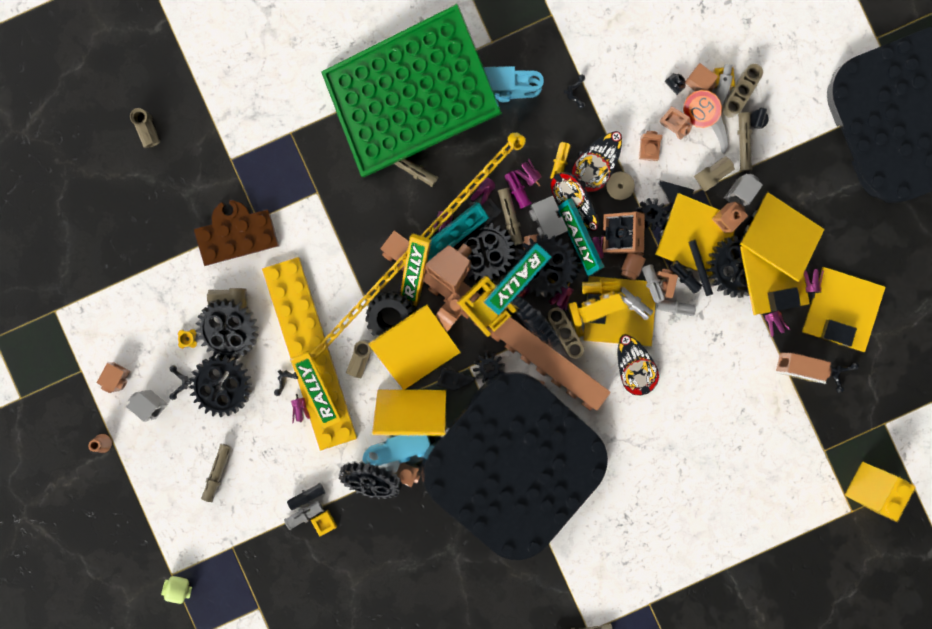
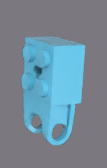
M515 66L484 67L496 99H499V102H509L510 99L533 98L537 97L541 92L544 79L541 73L537 71H515ZM532 76H537V77L539 78V80H537L536 78H530V77H532ZM529 83H535L537 86H531Z
M389 435L387 441L372 445L364 452L363 462L364 464L370 462L372 465L378 464V466L395 461H399V463L407 462L414 455L422 457L432 444L430 436ZM369 453H376L378 455V459H371Z

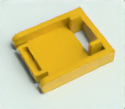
M484 276L457 301V304L480 330L489 337L491 333L486 328L489 327L495 332L511 317L506 309L508 308L512 313L516 309L509 303L497 315L483 302L496 288L493 282L487 276ZM482 287L485 292L472 303L469 298Z

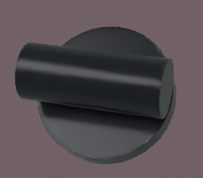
M673 73L664 81L676 95L686 87L685 78L681 74Z
M759 108V110L751 113L750 122L753 128L762 129L768 124L769 117L766 113V108Z

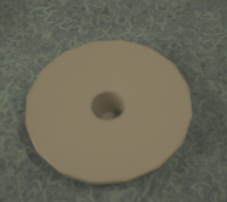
M616 172L611 175L606 187L611 197L617 200H624L632 195L635 184L629 174Z

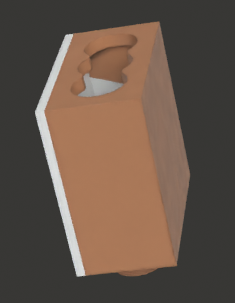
M780 353L775 373L826 384V380L831 374V362L794 353Z

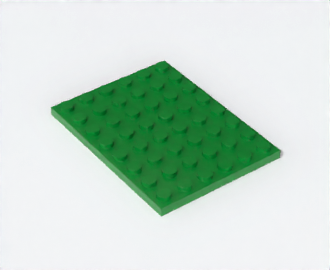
M458 4L321 71L361 177H366L502 114Z

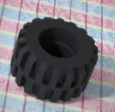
M392 290L388 291V293L383 292L374 298L366 311L367 316L365 318V321L368 322L367 328L368 330L372 329L371 334L373 336L375 334L380 336L395 326L383 321L381 317V310L383 308L392 307L398 310L402 321L416 312V308L412 306V300L409 301L407 295L402 296L400 295L401 292L393 293Z

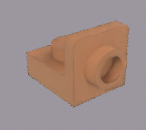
M672 106L660 120L661 125L676 133L677 138L680 140L687 136L692 129L690 117Z
M646 131L640 137L639 160H659L660 141L663 135H659L656 131Z
M662 269V272L658 271L656 275L666 279V282H662L661 288L665 298L671 299L674 295L678 275H673L674 271Z

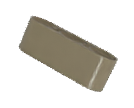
M759 64L749 65L740 75L722 106V112L726 117H734L743 110L763 76V69ZM749 71L754 72L756 78H751ZM739 87L745 89L746 95L739 92ZM729 103L736 106V111H732L729 108Z
M556 307L550 309L546 318L561 340L560 344L565 353L570 358H580L584 353V347L565 312ZM553 311H558L561 315L558 322H554L551 319ZM564 327L570 331V335L566 339L560 335V331ZM573 344L579 347L577 355L570 353V347Z

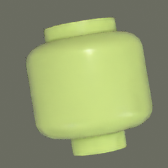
M171 576L169 580H165L161 595H164L165 601L182 604L185 598L190 597L192 587L189 586L188 579Z

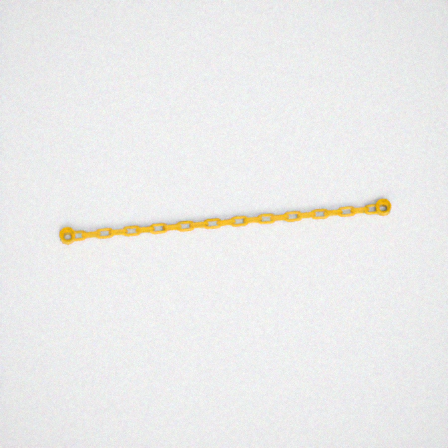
M511 133L508 136V143L494 156L421 236L424 237L429 231L431 233L426 237L429 239L513 149L519 150L524 146L525 137L519 133ZM502 153L503 156L497 160L498 156ZM491 164H494L490 170L487 169ZM484 173L485 175L479 180L478 178ZM475 183L476 185L470 189L469 187ZM464 193H466V196L463 199H461L460 197ZM457 202L458 204L452 209L451 207ZM448 212L449 214L443 219L442 216ZM439 222L438 226L434 228L433 226ZM408 250L310 354L313 357V361L325 351L362 309L370 303L405 265ZM401 260L404 261L399 267L397 266ZM394 270L395 272L389 277L388 274ZM383 279H384L385 282H384V283L381 285V287H380L379 284H380V283L383 281ZM374 289L377 290L372 296L370 295ZM367 299V302L362 306L361 303ZM347 318L350 319L345 325L343 324ZM339 328L340 330L335 335L334 332ZM330 337L331 340L326 344V340ZM320 347L323 348L318 354L316 353Z

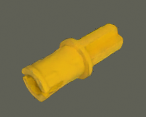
M560 143L556 159H553L554 166L550 179L557 173L564 172L565 166L568 165L567 158L571 148L570 144Z
M601 279L594 282H582L583 294L600 293V295H602V292H619L621 290V283L619 280L601 281Z

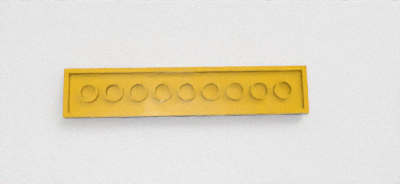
M296 257L262 268L290 358L308 351L311 354L325 336L300 258ZM320 347L316 353L318 354L323 348ZM328 347L314 363L341 417V421L323 428L300 380L297 379L302 396L306 401V407L320 451L357 439Z

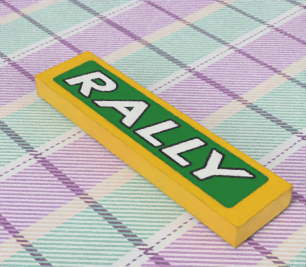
M413 233L410 236L400 295H407V299L409 301L412 300L413 305L417 306L420 300L426 269L425 264L427 263L431 240Z
M309 351L291 358L290 361L322 427L325 428L341 421V417Z

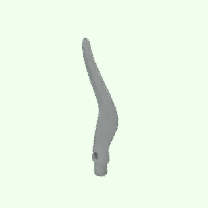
M728 64L724 65L723 74H720L718 86L714 91L722 105L728 94L733 77L731 76L732 65ZM720 116L718 121L711 127L720 142L721 152L726 153L728 139Z

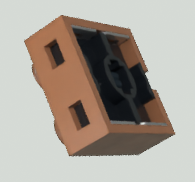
M639 212L604 214L603 230H606V237H603V253L644 252L645 214Z

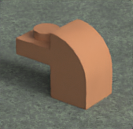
M457 292L451 294L435 315L446 332L451 329L464 311L457 304V301L462 298Z

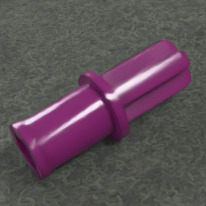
M515 171L507 173L505 178L512 190L511 194H514L520 209L530 205L531 202L524 190L525 186L521 185Z

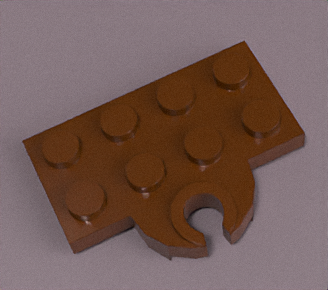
M229 200V204L234 210L231 215L227 216L224 213V202L218 204L212 214V224L194 229L204 266L279 247L269 210L250 214L248 208L243 203Z

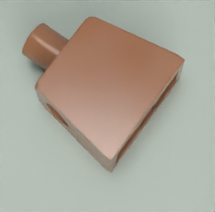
M465 244L458 251L451 246H447L425 264L426 271L453 293H456L471 268V263L467 257L472 250Z

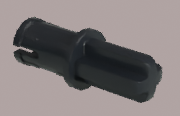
M677 260L670 265V268L680 278L679 281L684 283L692 293L695 294L701 290L702 284L693 276L692 271H687Z
M318 483L306 491L302 490V493L289 499L287 504L291 510H295L306 503L310 504L313 499L326 493L322 484Z

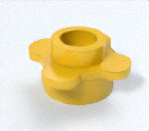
M194 329L190 331L180 330L178 332V346L182 349L185 347L195 348L197 346L195 339L197 332Z

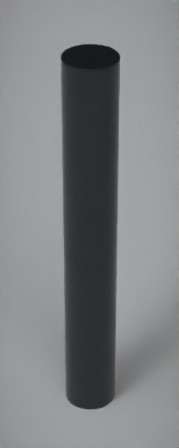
M696 239L691 240L688 243L705 295H713Z

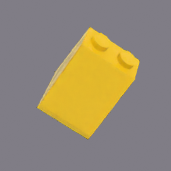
M862 462L845 496L882 516L898 521L916 486L895 475Z

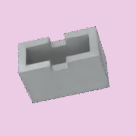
M745 174L736 179L724 196V199L730 203L736 202L746 206L750 204L763 184L759 182L755 175Z
M553 196L532 204L529 211L533 222L537 221L539 226L537 232L541 239L544 238L545 234H547L548 240H551L553 235L556 238L568 232L563 218H558L556 214L559 209Z
M152 390L133 393L128 399L129 404L126 407L143 422L156 419L168 404Z

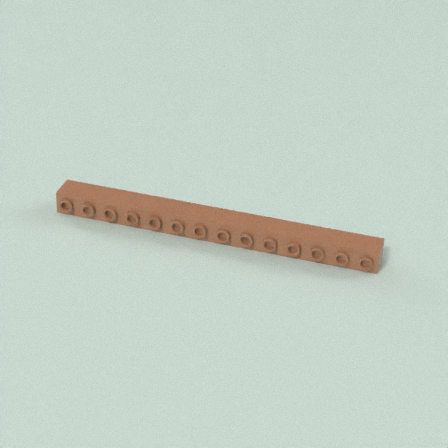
M393 231L380 248L384 252L382 256L390 262L393 259L397 261L408 250L409 241L396 231ZM401 260V261L399 262V264H398V267H399L404 261ZM425 269L423 282L430 286L428 290L436 296L441 294L445 297L443 301L446 302L453 292L431 276ZM462 282L457 293L463 297L471 287ZM476 292L469 300L473 303L480 294ZM463 311L461 315L468 319L469 316ZM511 317L495 332L489 327L486 328L491 332L490 336L497 342L500 339L506 343L504 347L509 351L520 353L522 355L520 359L529 365L532 362L537 366L536 371L543 376L548 374L552 377L551 382L560 388L563 385L567 388L566 393L572 398L576 399L579 397L583 400L582 405L588 410L595 409L598 411L611 393Z

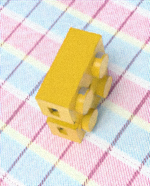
M612 291L599 296V301H595L594 298L581 303L582 307L578 309L583 323L624 309L625 306L620 293L614 294Z

